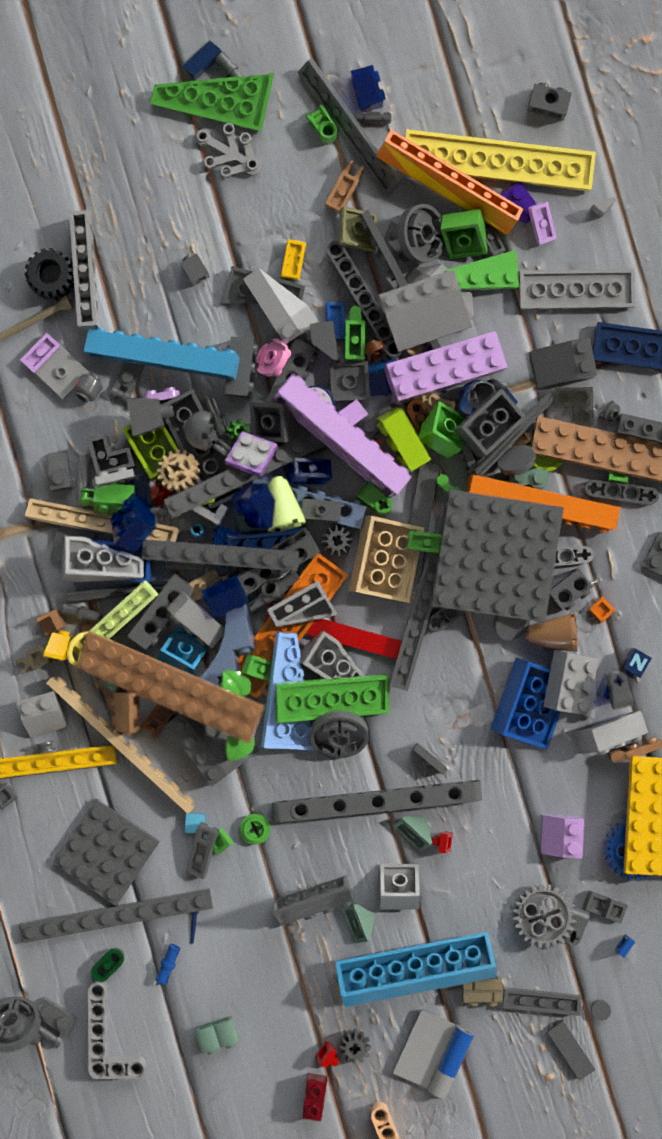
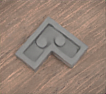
M126 467L116 469L115 473L108 474L107 471L96 474L97 477L92 481L93 486L98 488L111 484H129L134 477L133 469L127 470Z

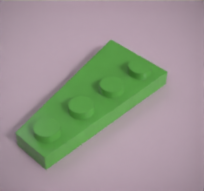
M516 250L444 271L454 269L460 290L518 289L520 287Z

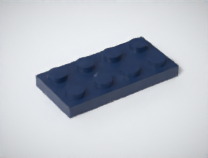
M597 322L593 346L594 361L662 370V330Z

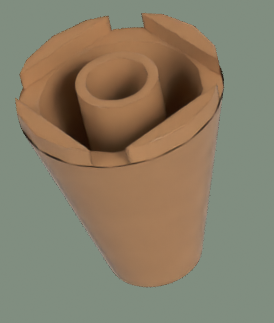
M575 613L529 626V630L525 631L526 642L530 641V645L577 652L578 632L575 625Z

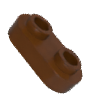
M377 340L368 342L366 344L367 347L364 349L365 358L368 362L378 359L385 353L382 341L377 342Z
M415 398L407 403L406 412L415 430L420 434V425L429 415V411L423 401ZM414 405H418L417 411L412 410Z

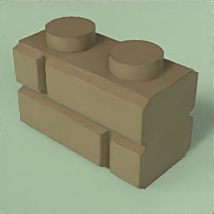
M501 976L462 984L463 1003H467L468 1006H478V1003H486L487 1006H497L498 1003H502Z

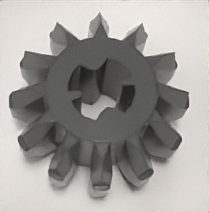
M334 525V532L328 527L327 530L330 535L322 534L323 537L328 538V540L321 541V544H328L324 551L331 548L332 550L329 555L333 556L334 551H337V557L341 556L340 550L345 555L348 554L345 546L352 549L353 546L347 544V542H352L354 539L346 538V536L350 535L351 531L349 530L344 534L345 526H342L341 530L338 531V525ZM340 536L343 542L342 545L338 544V546H335L332 538Z
M354 1029L353 1035L347 1031V1037L341 1036L340 1040L343 1043L338 1044V1048L342 1049L340 1056H346V1062L352 1058L353 1064H356V1059H359L362 1063L364 1061L363 1056L369 1057L368 1050H371V1045L368 1043L370 1039L369 1037L364 1038L365 1033L363 1031L357 1035V1030ZM353 1044H357L356 1050L352 1049Z

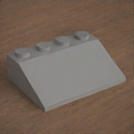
M454 269L379 295L398 352L472 327Z

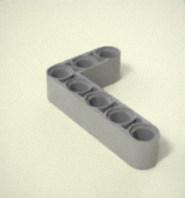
M93 981L88 989L89 1075L94 1079L140 1078L146 1070L147 1062L142 1056H108V985L106 981ZM93 987H101L103 993L97 994ZM94 1006H100L103 1012H95ZM100 1025L103 1031L96 1032L94 1026ZM94 1045L102 1046L103 1051H96ZM100 1064L103 1067V1070L97 1071L94 1068V1065ZM114 1064H119V1065H121V1066H122V1070H121V1071L115 1070L114 1067H113V1065H114ZM139 1064L142 1069L137 1071L132 1065Z

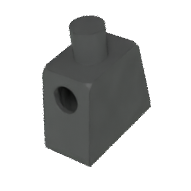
M157 398L126 399L132 433L135 438L164 428V418L174 417L173 406L161 407L160 400Z

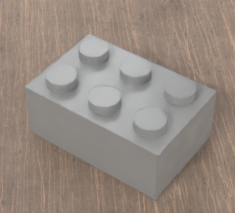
M554 650L543 707L588 716L599 659Z

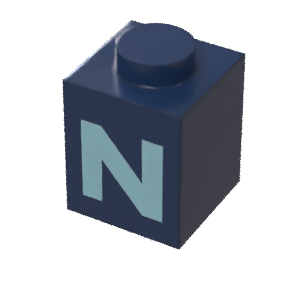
M631 648L620 668L624 669V674L632 679L635 676L641 678L652 658L636 648Z

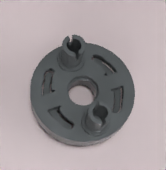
M428 204L413 205L408 207L401 215L398 223V240L402 249L399 254L402 261L411 260L415 263H428L436 260L442 254L445 247L440 230L442 217L434 207ZM422 228L425 231V239L422 236Z
M331 711L314 720L310 728V741L313 748L324 756L347 758L358 754L365 748L368 742V727L364 721V716H358L348 711Z
M19 996L0 1000V1052H14L26 1047L28 1044H38L40 1042L39 1039H41L39 1035L41 1018L36 1005L31 1000ZM9 1020H16L13 1025L4 1026Z

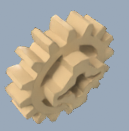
M177 449L176 454L169 451V457L163 456L165 461L158 463L161 468L157 469V472L160 474L158 479L165 488L168 487L170 491H173L175 488L177 492H180L182 487L187 490L188 484L194 486L192 480H198L195 473L200 472V470L196 467L199 463L194 460L195 457L192 454L189 455L186 450L181 453Z

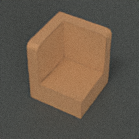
M54 609L35 619L46 636L67 626L59 609Z

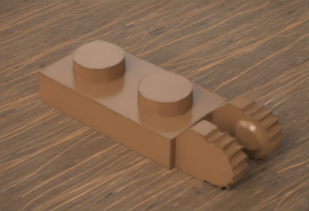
M350 160L345 170L342 171L325 203L327 208L339 214L340 208L347 206L365 169V166L361 165L355 177L350 175L349 173L355 163L353 160Z
M651 737L645 739L643 744L637 745V743L627 745L626 750L623 751L614 749V751L609 753L608 758L615 763L630 759V756H640L661 749L662 740Z

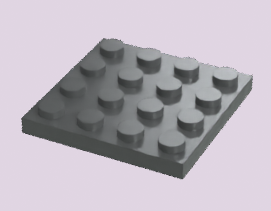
M95 799L53 864L117 906L160 841L99 799Z

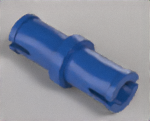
M169 944L165 958L161 960V968L156 977V981L160 984H167L172 969H175V961L181 950L178 945Z

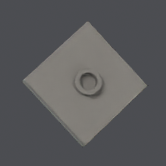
M61 346L35 373L64 400L74 390V386L83 374H89L90 372Z

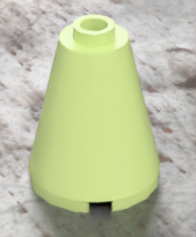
M282 476L271 478V482L268 483L267 497L268 531L275 532V528L278 527L283 531L299 527L301 523L305 524V518L287 479H283Z

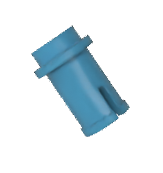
M195 523L191 526V534L194 537L201 538L205 535L206 528L202 523ZM197 527L201 528L200 533H195Z

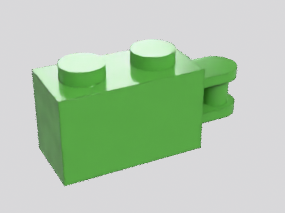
M353 306L350 309L349 320H346L345 362L364 361L365 321H361V309L358 306Z
M111 484L95 489L83 488L81 490L82 497L79 499V503L83 506H94L95 513L118 514L121 516L133 515L136 499L134 485Z

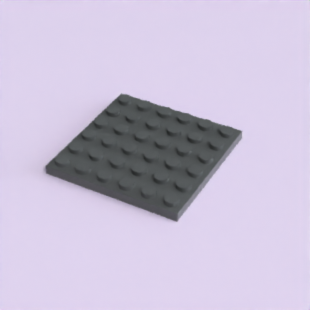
M449 489L431 606L545 622L564 507Z

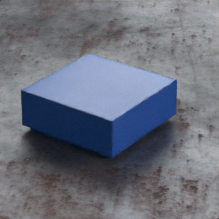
M626 934L615 948L617 953L625 958L635 944V941Z

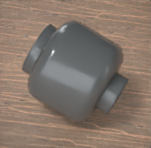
M93 373L90 375L83 374L74 386L75 396L86 403L88 401H95L103 388L100 383L101 379Z

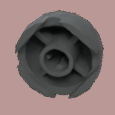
M208 411L195 412L188 421L184 422L183 432H185L186 439L192 447L204 451L211 448L216 435V431L213 430V424L217 425L216 413Z

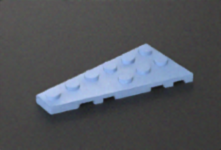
M276 632L261 747L315 750L310 741V720L276 722L275 683L303 681L304 673L300 664L301 656L297 634Z

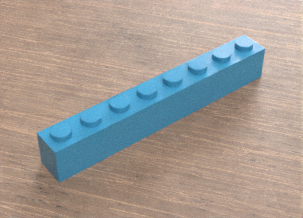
M103 328L88 329L84 352L88 356L236 381L240 357L233 350L224 349V351H218L217 348L212 346L200 348L197 344L193 343L182 345L175 340L164 342L157 337L146 339L139 334L128 336L121 331L110 333L106 332L107 330Z

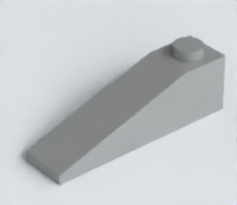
M260 268L243 279L285 344L310 328V324L318 321L305 302L301 301Z
M65 536L62 556V581L88 582L143 579V559L123 551L113 550L104 544H97L85 537Z
M321 631L309 641L300 653V664L323 679L364 676L352 661V658L343 649L340 642L324 631Z

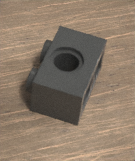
M535 83L527 112L564 121L572 93L568 92L565 88L558 87L555 89L545 83ZM551 97L554 103L546 102L545 98Z

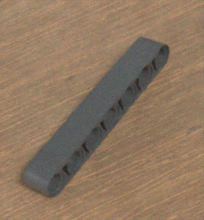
M339 241L330 242L327 246L329 261L355 305L361 309V315L377 342L382 341L385 347V356L390 360L398 359L402 351L397 354H391L388 351V348L396 346V343L382 310L344 246L338 245ZM338 248L341 252L339 255H332L330 250ZM347 264L350 266V270L343 272L340 266ZM356 280L360 283V286L352 288L350 282ZM367 297L370 302L363 305L359 302V299ZM376 313L379 315V319L371 321L369 315ZM385 329L389 332V336L382 338L378 332Z

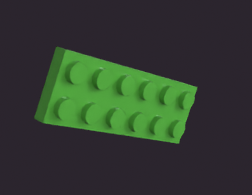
M381 674L275 683L276 722L315 720L319 716L331 711H348L358 716L389 713V676Z

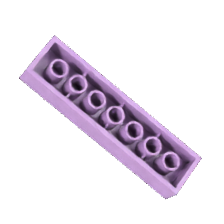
M292 375L272 400L276 403H285L295 419L367 482L376 486L389 499L396 496L410 480L409 471L402 465L398 466L390 454H384L375 441H369L361 429L358 427L354 428L346 416L339 415L331 403H325L316 390H310L302 378Z

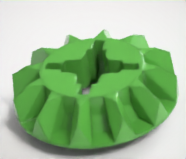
M257 813L251 814L241 822L240 834L249 844H261L270 835V823L265 816ZM252 821L256 826L263 825L258 830L259 836L255 832L248 833L252 829Z

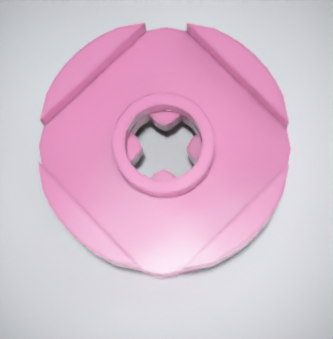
M276 338L272 339L273 342L270 344L265 343L256 357V362L259 363L257 371L266 377H278L282 373L287 359L291 356V350L288 349L287 344Z

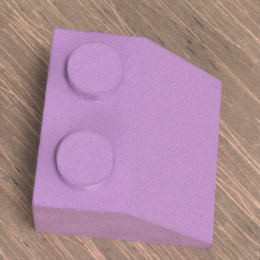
M542 815L541 854L582 859L584 819L580 816Z

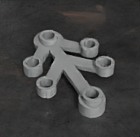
M226 123L223 126V131L227 136L230 147L212 138L205 129H201L196 133L195 138L198 145L203 147L209 145L225 154L215 158L207 156L204 159L206 168L213 169L217 165L236 160L241 164L234 167L225 165L221 168V175L224 178H230L232 175L242 172L256 175L261 171L262 162L260 158L253 154L249 133L244 132L240 135V142L244 145L246 157L239 153L234 135L235 128L231 123ZM227 127L232 128L231 132H226L225 130ZM201 134L206 135L205 139H200L199 137ZM244 136L249 137L247 142L242 141ZM208 160L214 161L212 165H207ZM251 162L256 163V166L254 168H251L249 166ZM225 169L230 170V173L228 175H225L223 173Z

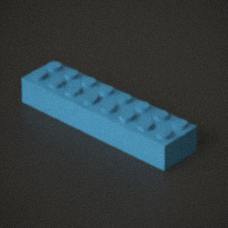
M488 932L336 961L344 1007L497 977Z

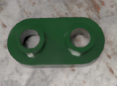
M119 948L109 949L92 967V978L96 982L106 981L123 964L125 959L123 951ZM116 954L118 960H113L112 955ZM103 968L105 973L100 974L98 969Z

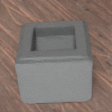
M612 197L596 202L590 209L601 218L615 203L616 198Z

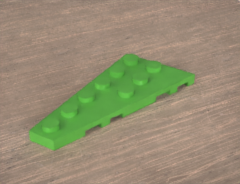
M275 74L154 84L150 104L262 132Z

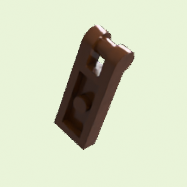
M157 703L141 726V729L143 731L147 730L152 734L153 738L157 739L176 711ZM153 720L159 723L157 728L151 725Z

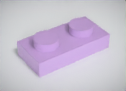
M543 201L528 207L537 244L542 245L557 239L548 202Z
M46 332L20 360L36 374L35 372L61 346Z

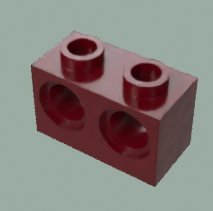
M308 1073L302 1119L322 1121L327 1076Z

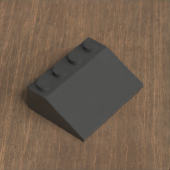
M179 714L166 724L211 787L259 751L258 747L254 744L252 752L246 757L235 761H228L226 755L228 734L183 714Z
M347 875L274 900V916L281 926L286 924L288 927L298 923L297 920L302 918L309 920L316 917L315 914L323 912V914L332 912L334 907L341 905V908L351 905V901H354L355 898Z

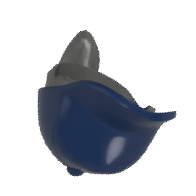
M489 379L486 382L482 380L468 382L459 392V410L465 414H471L495 391L505 390L508 385L496 379Z

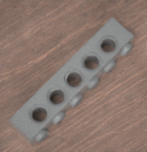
M88 210L69 211L77 326L80 330L100 328L92 215Z

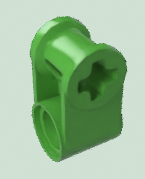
M320 105L319 109L310 115H305L308 123L323 143L332 144L336 141V125L323 105ZM326 130L333 131V134L330 136H326L323 133Z
M367 482L356 495L359 501L363 502L364 505L380 516L388 515L391 511V500L370 482ZM384 502L387 503V506H386L387 509H385V508H383L382 510L379 509V508H380V504H379V503H381V504H384Z

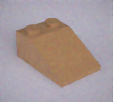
M130 691L114 692V696H111V706L115 707V715H112V726H115V731L137 732L141 729L140 696Z

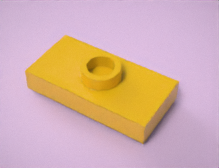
M287 239L281 278L300 281L306 242Z

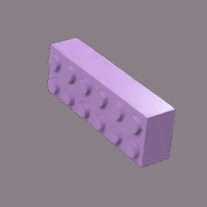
M493 331L388 363L384 367V371L396 405L503 372L507 368V364L497 333Z

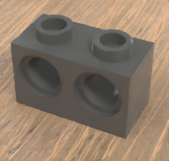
M575 569L551 588L549 597L559 610L565 609L568 611L575 605V600L579 597L583 599L588 596L593 586L580 569ZM576 580H580L583 584L582 589L579 591L574 588ZM562 591L566 592L568 596L565 602H561L558 598L559 593Z

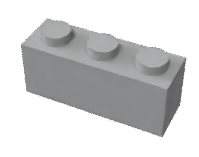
M184 592L167 608L172 614L170 618L177 624L180 622L184 624L183 629L190 635L196 634V639L203 646L207 644L213 648L224 636L225 628Z

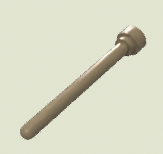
M65 294L59 297V300L53 306L0 333V342L60 310L68 311L72 309L73 305L68 296Z

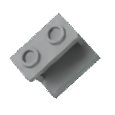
M221 504L216 514L202 506H198L192 509V511L222 526L230 509Z

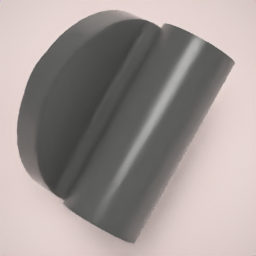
M611 401L598 415L602 419L612 422L619 417L620 406Z

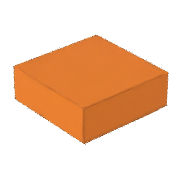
M602 596L587 609L600 623H603L615 611Z

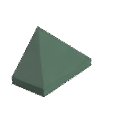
M403 816L392 826L420 853L432 843L427 817Z
M358 904L341 908L354 943L369 941L376 914Z

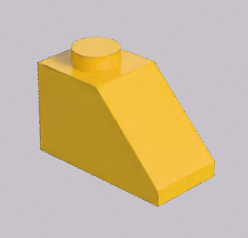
M58 630V633L53 632L45 649L44 656L66 660L67 648L74 636H69L70 632Z

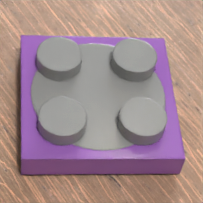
M242 431L227 456L225 463L226 465L261 477L277 450V444Z

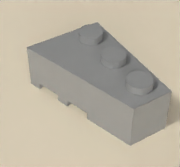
M319 581L267 609L277 627L337 616Z
M631 711L611 718L604 723L593 724L591 728L574 731L582 753L598 752L599 755L609 752L611 747L619 748L625 746L626 741L631 740V742L640 740L642 739L641 735L648 733L641 711Z

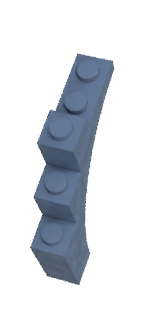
M244 602L225 606L226 625L220 649L212 664L200 677L219 687L222 684L223 670H233L241 673L238 654L244 656L250 654V651L256 650L250 610Z

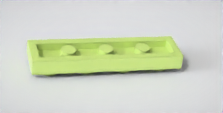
M145 580L98 622L90 632L92 631L110 639L159 594Z

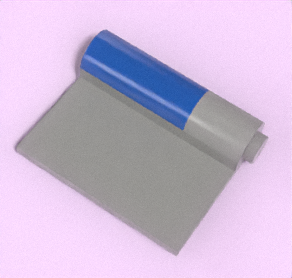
M421 1009L392 1073L427 1088L431 1093L430 1096L438 1101L446 1099L473 1040L474 1033Z

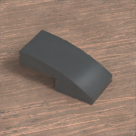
M589 890L582 908L604 918L622 923L628 905Z

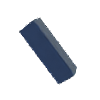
M209 40L182 67L194 80H197L216 62L215 58L222 50Z

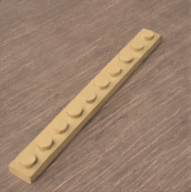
M50 678L47 684L187 814L195 807L193 799L187 794L183 795L179 792L180 788L176 783L166 780L164 778L166 775L159 768H153L150 765L152 762L145 755L140 756L136 752L138 749L131 742L127 744L122 739L124 736L119 731L112 730L108 726L109 722L103 716L98 717L94 713L95 709L90 704H84L80 700L81 696L76 691H70L66 687L67 683L62 678Z

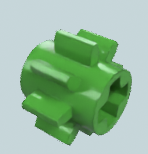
M238 419L237 424L234 421H230L231 426L226 428L230 434L228 439L235 438V443L242 431L251 434L247 428L249 423L242 424V419ZM236 429H240L241 432L236 433Z

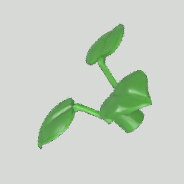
M233 670L222 671V688L242 697L249 694L251 683L246 675ZM228 735L226 741L228 761H235L249 755L254 748V737L251 743H247Z

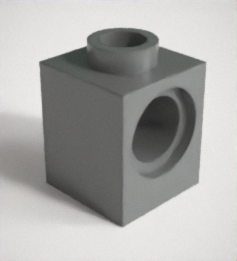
M197 253L195 255L189 254L182 259L183 262L180 264L193 286L210 277Z

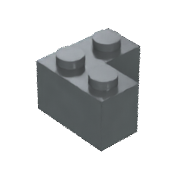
M106 434L87 439L96 474L106 471L108 474L115 473L116 469L126 467L127 470L137 468L133 451L130 447L113 452L109 436Z

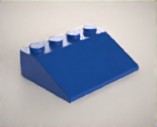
M517 657L515 658L490 730L548 750L561 711L543 707L550 669Z

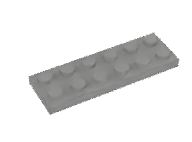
M635 269L519 271L520 310L635 308Z

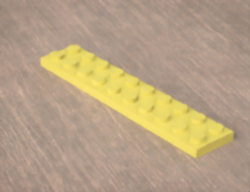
M406 129V139L472 178L514 183L521 182L523 184L581 191L592 190L596 152Z

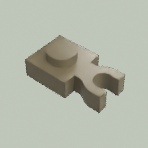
M45 645L26 652L27 658L15 660L16 664L23 662L25 665L23 669L19 670L20 674L29 671L31 667L33 670H37L52 663L50 657L44 656Z

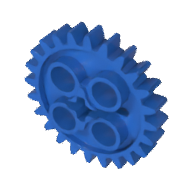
M623 819L624 825L617 822L618 829L610 828L613 834L606 835L610 841L604 842L608 849L603 850V852L609 854L605 860L612 861L608 866L610 868L615 867L614 873L616 874L621 872L620 877L623 879L627 875L630 881H632L633 876L637 881H640V876L647 880L646 874L623 873L624 854H618V848L625 846L626 819Z

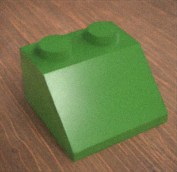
M480 209L443 215L440 230L450 259L487 254L485 223Z
M438 401L423 422L419 439L431 449L446 458H450L463 449L464 441L454 429L466 417Z

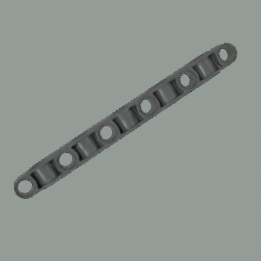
M480 780L276 801L272 802L274 822L279 823L476 802L482 800ZM453 788L459 791L458 796L455 798L449 797V791ZM418 792L421 795L420 800L417 802L411 801L410 796L412 793ZM376 796L383 799L382 804L379 806L372 804V799ZM336 801H342L344 808L337 810L333 804ZM296 806H305L306 812L298 814L295 810Z

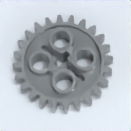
M543 884L539 885V890L536 886H532L533 892L525 890L527 896L520 895L522 902H516L519 909H515L514 912L518 913V916L514 917L513 920L519 921V924L515 928L522 929L519 935L526 934L525 941L532 939V946L538 942L539 948H542L544 943L546 948H550L552 942L557 947V940L564 943L563 936L571 937L568 930H575L571 926V923H577L576 920L572 919V916L577 913L571 912L575 905L568 904L571 897L564 898L565 891L558 893L559 887H555L552 891L551 885H547L546 890ZM549 898H552L555 903L552 909L546 906V901ZM531 905H534L537 909L534 916L529 913ZM557 909L561 910L560 913L548 916L546 919H540L533 923L529 922L533 918L543 916L544 913H551ZM555 917H559L562 921L559 928L553 924ZM538 923L544 927L542 934L536 932L535 928Z

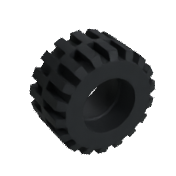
M43 248L40 249L41 253L36 251L33 253L35 255L33 258L29 257L28 261L30 263L25 265L27 270L25 272L26 281L38 296H42L47 300L49 298L57 300L56 297H61L65 293L69 294L71 292L69 289L74 288L73 264L61 251H55L53 248H49L46 251ZM49 265L59 266L61 274L56 282L45 284L41 281V273L45 267Z

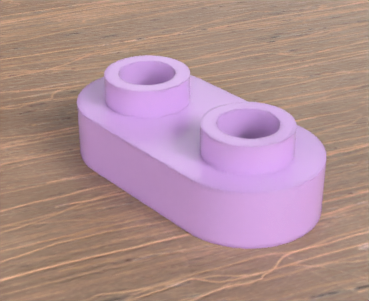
M175 387L163 389L164 392L156 393L155 390L147 391L141 398H157L160 400V403L178 397L180 393L179 390H175Z

